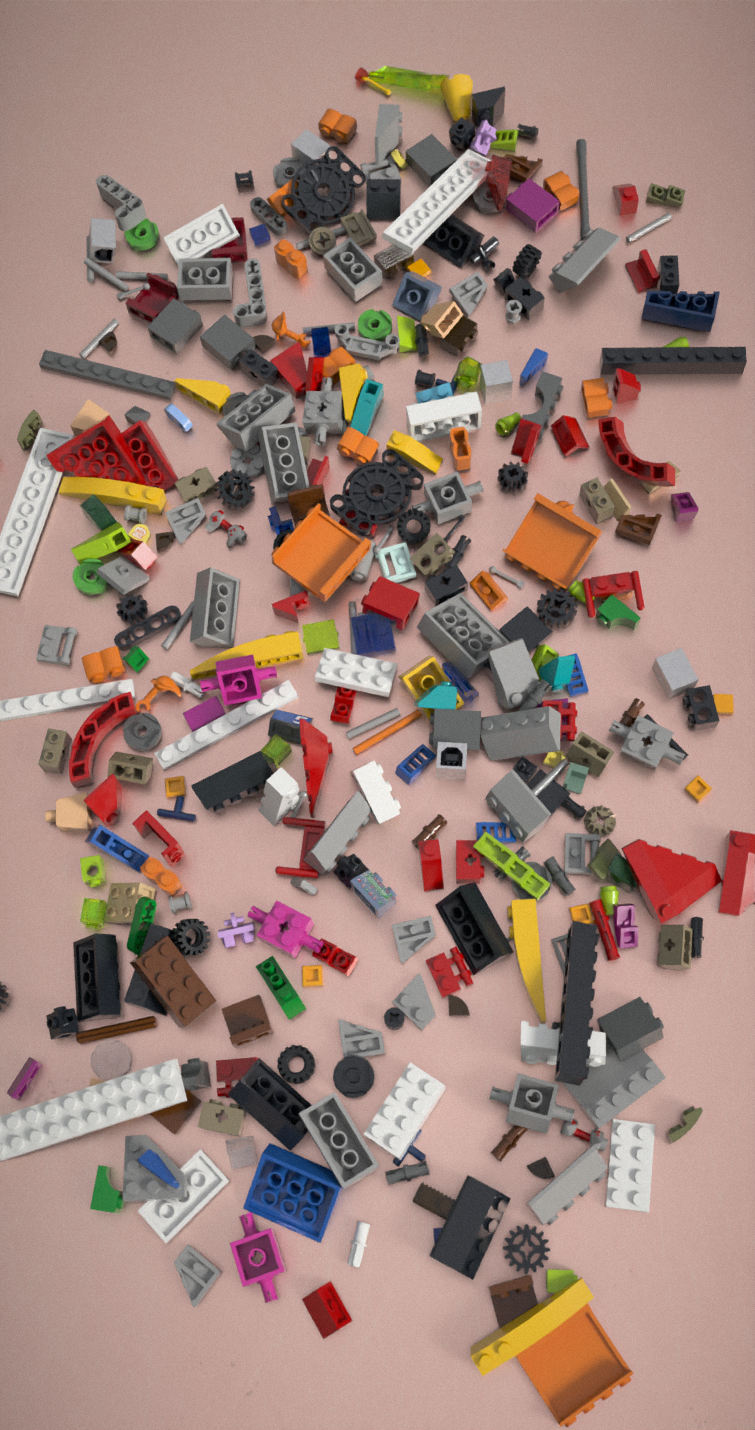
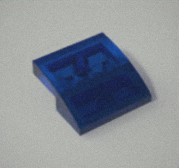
M378 613L351 618L357 655L396 649L390 618Z
M444 662L442 664L444 673L466 698L470 696L474 700L479 696L478 691L453 663Z

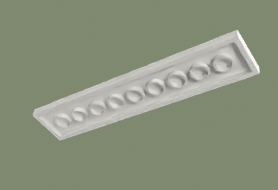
M468 149L383 232L382 238L412 254L496 170L497 163Z
M43 428L39 429L0 534V593L17 597L20 593L63 473L55 470L46 455L72 439L74 435Z
M172 1059L0 1116V1162L187 1101L178 1060Z

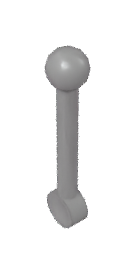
M145 283L143 286L124 293L119 292L116 297L121 300L129 294L143 289L148 290L150 285Z
M389 527L378 546L374 547V553L380 552L381 546L388 536L392 534L394 527Z
M494 566L489 568L490 573H496L515 583L518 588H523L524 582L522 580L517 581L496 570Z
M306 791L300 793V799L290 817H297L299 808L307 797Z

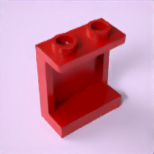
M379 576L376 582H372L369 594L364 595L361 601L363 606L362 613L366 614L368 610L390 618L396 621V628L403 631L418 606L420 593Z
M147 810L132 823L144 839L153 831L168 846L161 854L169 865L176 864L182 859V854L185 852L180 844Z

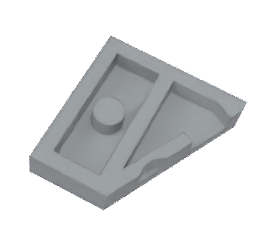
M338 1020L344 1057L350 1055L369 1057L385 1054L382 1032L345 1022L344 1020Z
M189 1244L186 1245L174 1262L182 1278L181 1281L190 1297V1302L192 1306L196 1307L222 1271Z

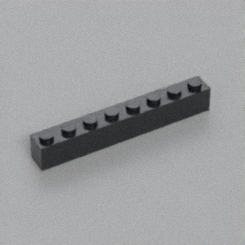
M746 347L602 348L600 375H615L616 369L619 368L634 375L743 374L747 363Z
M572 921L568 929L555 1081L580 1086L583 1080L588 1078L589 1066H586V1060L589 1059L591 1050L590 1046H588V1040H590L592 1034L589 1020L593 1017L591 1001L594 999L595 989H592V982L594 983L596 978V970H593L598 956V953L595 952V946L598 944L599 934L596 933V925Z

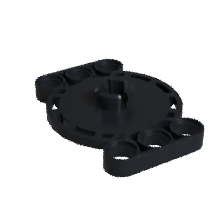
M330 146L324 156L325 159H314L302 165L294 175L291 194H286L281 200L283 210L308 234L312 232L310 229L311 223H316L318 227H322V224H333L346 216L354 202V188L362 187L366 181L365 174L336 146ZM328 152H336L337 158L331 159ZM341 164H348L349 171H343ZM304 168H306V170L304 171V173H303L302 175H300V174H299L300 171L303 170ZM359 175L362 178V182L356 183L353 177ZM297 179L299 180L297 188L295 189V181ZM327 187L328 196L320 195L318 189H325ZM285 199H291L294 203L293 206H286ZM344 207H346V212L343 215H341L340 212L344 209ZM304 211L306 218L300 219L297 216V212ZM337 217L334 220H327V218Z
M388 449L382 453V463H367L359 466L349 474L343 485L342 495L336 494L330 498V508L357 534L367 536L372 531V525H384L394 522L407 511L411 502V490H420L424 484V477L395 450ZM391 455L394 456L395 460L388 462L385 460V457ZM403 466L406 467L408 471L406 473H400L398 471V468ZM418 478L421 482L415 485L411 483V479ZM371 491H372L373 494H374V493H380V494H381L382 492H383V494H382L381 496H373V495L371 494ZM405 496H408V500H407V503H406V505H405V504H404V499H405ZM336 500H340L343 502V505L335 507L333 503ZM354 512L356 516L350 519L346 517V514ZM362 523L368 524L369 528L367 530H361L359 529V525Z

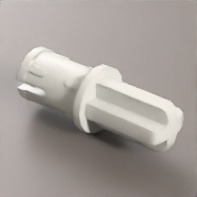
M177 672L171 674L170 678L176 685L183 688V691H188L200 699L204 696L201 693V686L193 682L192 678L188 679Z
M357 1221L354 1239L350 1242L352 1247L348 1265L360 1266L364 1248L367 1247L366 1239L370 1224Z

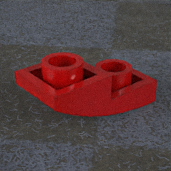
M338 686L330 721L349 724L357 690Z
M321 938L320 941H323L322 948L319 947L320 951L318 953L313 951L311 956L349 977L359 959L340 949L337 945Z

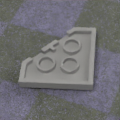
M147 1135L125 1136L123 1201L137 1202L187 1198V1176ZM147 1150H153L159 1155L180 1186L176 1189L168 1185L141 1165L137 1159Z

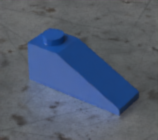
M95 825L85 840L87 844L137 872H140V867L149 857L148 854L102 825Z

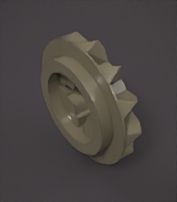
M318 227L311 232L309 245L312 251L318 255H324L335 248L336 237L330 229ZM320 235L323 240H327L324 247L321 243H317L320 240Z
M603 805L594 806L585 815V827L591 834H598L601 837L607 836L615 828V814H613L610 808L603 807ZM597 814L601 818H606L603 822L604 826L600 823H594L597 820Z

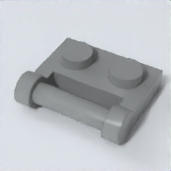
M392 155L384 159L380 165H375V162L360 164L361 171L366 176V184L367 179H401ZM388 165L390 166L389 168L382 169V170H379V171H375V172H372V173H369V172H368V171H370V170H374V169L381 168V167H384V166H388Z
M45 625L36 660L43 663L69 666V656L78 630L72 627L64 628ZM65 635L67 637L62 656L58 657L62 638Z
M565 833L564 870L567 874L595 876L588 867H585V842L591 843L592 860L597 855L595 851L599 848L601 835Z

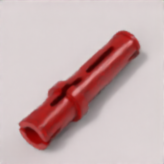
M602 900L592 901L589 905L595 919L593 922L594 925H597L608 961L619 959L620 955L608 922L610 919L609 916H606ZM598 912H600L605 928H603ZM605 932L607 933L611 948L609 947Z

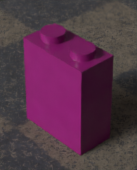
M529 178L525 183H521L517 190L507 196L506 210L536 233L558 213L560 201Z

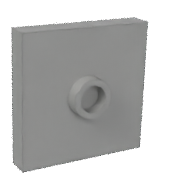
M121 556L97 570L98 575L123 595L145 584L150 578L125 556Z

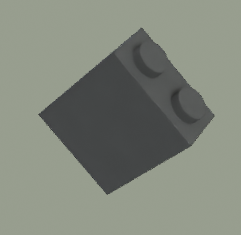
M433 134L406 150L407 164L429 187L457 161Z
M173 299L147 328L152 339L173 353L178 354L200 330L203 323L199 312L191 310L184 302Z
M225 314L200 336L202 346L230 370L240 365L239 360L250 349H256L254 338Z
M435 709L434 713H431L430 725H434L433 733L429 734V744H433V749H437L438 742L467 743V751H479L481 711Z
M641 997L597 1019L600 1032L606 1033V1041L620 1061L664 1038L662 1031L664 1025L659 1017H654L650 1004L648 1002L644 1003Z

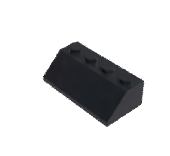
M451 214L423 243L453 263L463 267L469 260L468 257L479 248L485 235Z
M259 751L191 785L206 810L212 813H220L231 804L241 803L242 799L247 796L257 795L260 792L259 790L265 788L266 780L278 769L273 758Z
M475 882L459 886L435 905L473 975L488 969L514 953Z
M150 924L141 953L161 937L168 936L172 942L175 941L174 938L171 939V935H175V932H172L169 928ZM186 936V942L191 945L192 938ZM134 970L124 1002L136 1008L167 1016V1011L136 970Z
M95 933L73 942L78 1022L105 1020L121 1015L116 935Z
M258 1058L228 1095L291 1151L308 1132L299 1113L312 1105L265 1062Z
M467 1175L429 1256L473 1280L511 1198Z

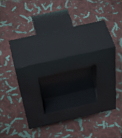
M506 268L493 281L499 288L500 293L505 294V289L515 281L511 269Z
M522 756L513 770L527 784L538 770V766Z

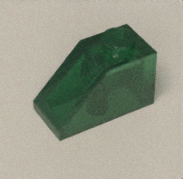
M94 494L80 505L84 515L100 532L117 523L107 507Z
M616 853L607 870L609 883L631 893L633 887L637 888L638 885L627 860Z

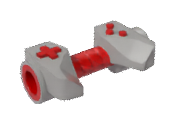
M214 511L205 526L206 530L213 532L221 525L228 531L226 542L228 546H233L236 541L242 543L247 538V533H245L242 525H231L224 520L225 515L223 511Z
M573 1119L572 1123L564 1121L560 1130L561 1134L568 1137L571 1135L579 1137L590 1143V1147L594 1146L596 1150L604 1152L608 1139H605L603 1132L594 1129L589 1134L577 1128L579 1125L577 1120Z

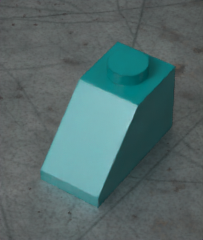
M574 655L557 657L539 668L541 680H545L549 683L548 685L552 686L549 689L552 692L561 691L564 686L570 683L575 661Z
M440 681V685L434 684L414 701V706L455 710L457 687L452 686V682Z

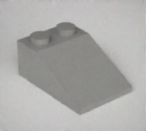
M379 104L375 133V165H380L398 145L399 137H402L403 126H400V123H402L403 112H400V105Z
M520 638L487 651L498 703L508 710L524 704L529 697L528 694L532 693L540 683L525 643Z

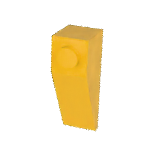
M360 364L339 368L345 419L350 424L352 423L361 390L366 379H368L366 369Z
M176 378L174 380L178 391L218 414H221L226 399L231 395L230 389L225 384H219L216 381Z
M395 430L386 444V450H395L412 466L435 475L443 462L442 457L412 437Z

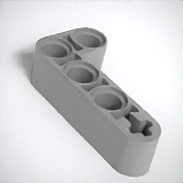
M102 175L97 178L96 183L100 196L117 208L115 217L120 230L128 231L146 218L144 205L139 197L108 175Z
M251 258L245 262L249 303L236 305L233 309L235 323L240 327L262 325L266 323L268 318L260 263L257 259Z

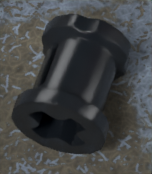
M252 170L240 174L235 172L237 188L244 185L254 186Z
M418 369L415 385L421 384L433 388L436 373L429 374Z

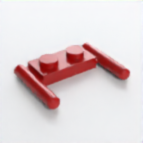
M638 571L582 579L589 618L595 617L593 596L601 597L632 592L634 590L637 609L642 611L645 608Z
M284 817L282 819L284 825L304 827L299 868L277 866L275 869L276 874L318 878L319 872L303 861V859L324 833L325 821Z

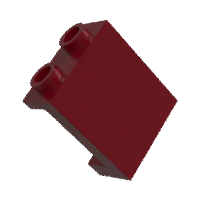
M234 217L231 220L240 236L220 248L212 249L213 258H230L231 263L246 262L248 260L244 218Z
M147 273L146 283L150 285V288L148 290H141L134 300L129 298L126 301V307L129 314L151 324L173 299H178L179 293L177 286L173 282L163 280L156 274Z

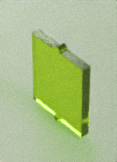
M334 619L302 625L303 642L306 645L307 655L323 652L324 648L340 649L337 637L339 633L336 631Z

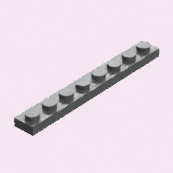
M49 350L44 351L39 362L40 368L167 400L172 399L176 389L175 382Z

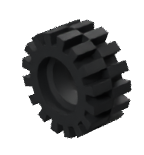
M526 244L522 251L520 250L519 255L516 256L512 271L527 279L533 273V270L537 268L536 265L540 262L542 251L531 244Z
M409 509L399 517L397 525L399 536L409 544L423 542L430 533V519L422 510ZM410 520L419 521L421 524L420 531L417 533L409 532L407 523Z
M200 919L180 920V923L175 924L177 928L172 929L175 935H171V939L174 938L173 944L176 945L181 954L199 955L198 953L204 952L203 949H207L208 945L206 943H210V939H207V936H210V932H206L209 928L208 926H203L205 922L199 921ZM189 929L194 930L196 935L195 942L192 945L186 942V933Z
M291 1045V1047H286L280 1053V1057L277 1060V1068L284 1080L289 1083L302 1084L310 1079V1076L314 1073L315 1059L306 1047ZM301 1057L304 1060V1068L300 1072L295 1073L289 1069L288 1064L291 1058Z

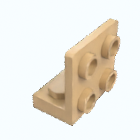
M140 882L112 883L110 885L104 922L132 923L138 900L144 896L154 900L156 888ZM144 921L139 925L140 927L144 926Z

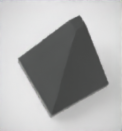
M134 406L125 413L126 421L132 424L137 423L139 420L146 422L150 416V412Z

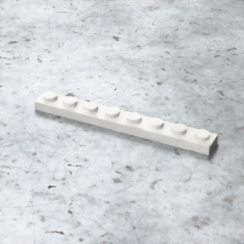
M133 679L2 700L0 701V721L106 704L111 698L130 691L133 698L136 699Z
M287 680L262 694V698L243 704L154 754L163 770L166 771L297 699L298 695L290 681Z

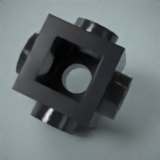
M461 117L449 130L450 143L464 150L475 137V125Z
M352 854L348 857L343 856L336 863L338 866L333 872L350 889L352 888L350 881L369 869L362 863L360 858Z
M57 1007L53 1009L54 1012L46 1016L51 1040L69 1038L79 1032L75 1008Z

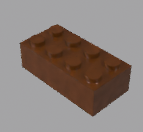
M168 936L161 937L130 962L179 1028L189 1025L217 1001Z

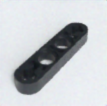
M168 606L119 632L114 638L115 645L119 650L126 651L168 629L181 618L180 609L177 606ZM173 612L176 615V617L172 618V616H170V613ZM154 620L161 621V625L157 628L152 627L151 623ZM137 629L145 630L144 635L140 637L136 636L135 632ZM122 638L126 640V644L124 645L121 643Z

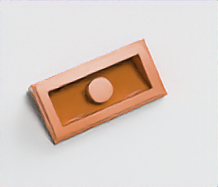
M481 571L469 582L491 611L509 599L486 571Z

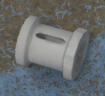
M511 300L506 305L507 312L505 318L509 323L519 322L521 318L520 311L522 305L519 301Z
M127 505L124 519L126 521L135 520L139 521L140 524H144L147 509L132 507V505Z
M188 891L178 896H168L172 913L179 909L192 908Z

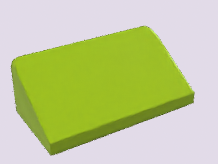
M397 316L398 337L400 340L399 351H417L414 319Z
M546 644L539 645L531 659L539 682H541L539 668L559 656V653Z

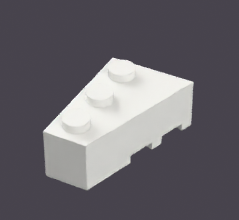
M370 761L350 771L352 777H355L358 789L362 792L367 804L371 808V813L377 824H381L400 814L399 809H401L397 798L393 799L390 793L392 791L391 785L388 780L384 781L381 775L384 772L379 763L376 764L375 761Z
M282 767L266 780L263 791L266 796L261 799L263 805L259 807L258 811L275 826L291 810H295L300 799L298 783Z

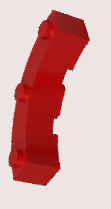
M617 417L598 419L600 437L603 440L606 452L619 468L637 480L650 485L675 486V468L668 463L644 461L634 454L625 437L624 422Z
M131 691L111 698L109 702L95 709L81 725L73 741L69 759L70 782L74 788L93 783V760L101 741L118 724L127 720L132 715H137Z

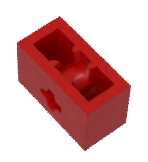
M456 840V884H469L472 882L480 884L481 878H484V866H480V858H484V856L473 847L478 840ZM468 859H472V865H468Z

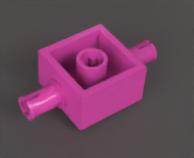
M253 654L217 661V678L200 680L202 693L215 689L221 690L224 705L262 698L261 680L277 678L276 667L274 665L262 669L256 668Z
M277 900L269 913L262 911L254 905L251 907L253 911L248 912L249 918L262 924L256 935L259 940L294 959L302 945L316 953L320 951L319 947L322 948L323 941L309 935L314 926L312 919ZM287 927L289 928L288 931H286V930L282 931L283 928H287Z
M252 1212L247 1213L246 1216H239L245 1236L240 1240L230 1243L242 1286L246 1287L257 1282L261 1286L265 1303L270 1302L271 1299L272 1301L276 1300L278 1296L272 1279L275 1275L286 1272V1268L274 1229L269 1228L261 1232L257 1231ZM257 1251L259 1254H263L260 1264L253 1259Z

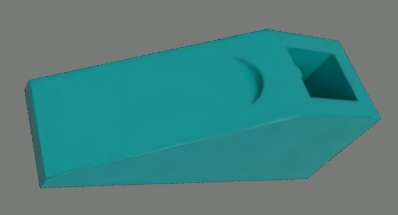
M366 379L357 402L350 427L365 436L369 432L384 396L382 383Z

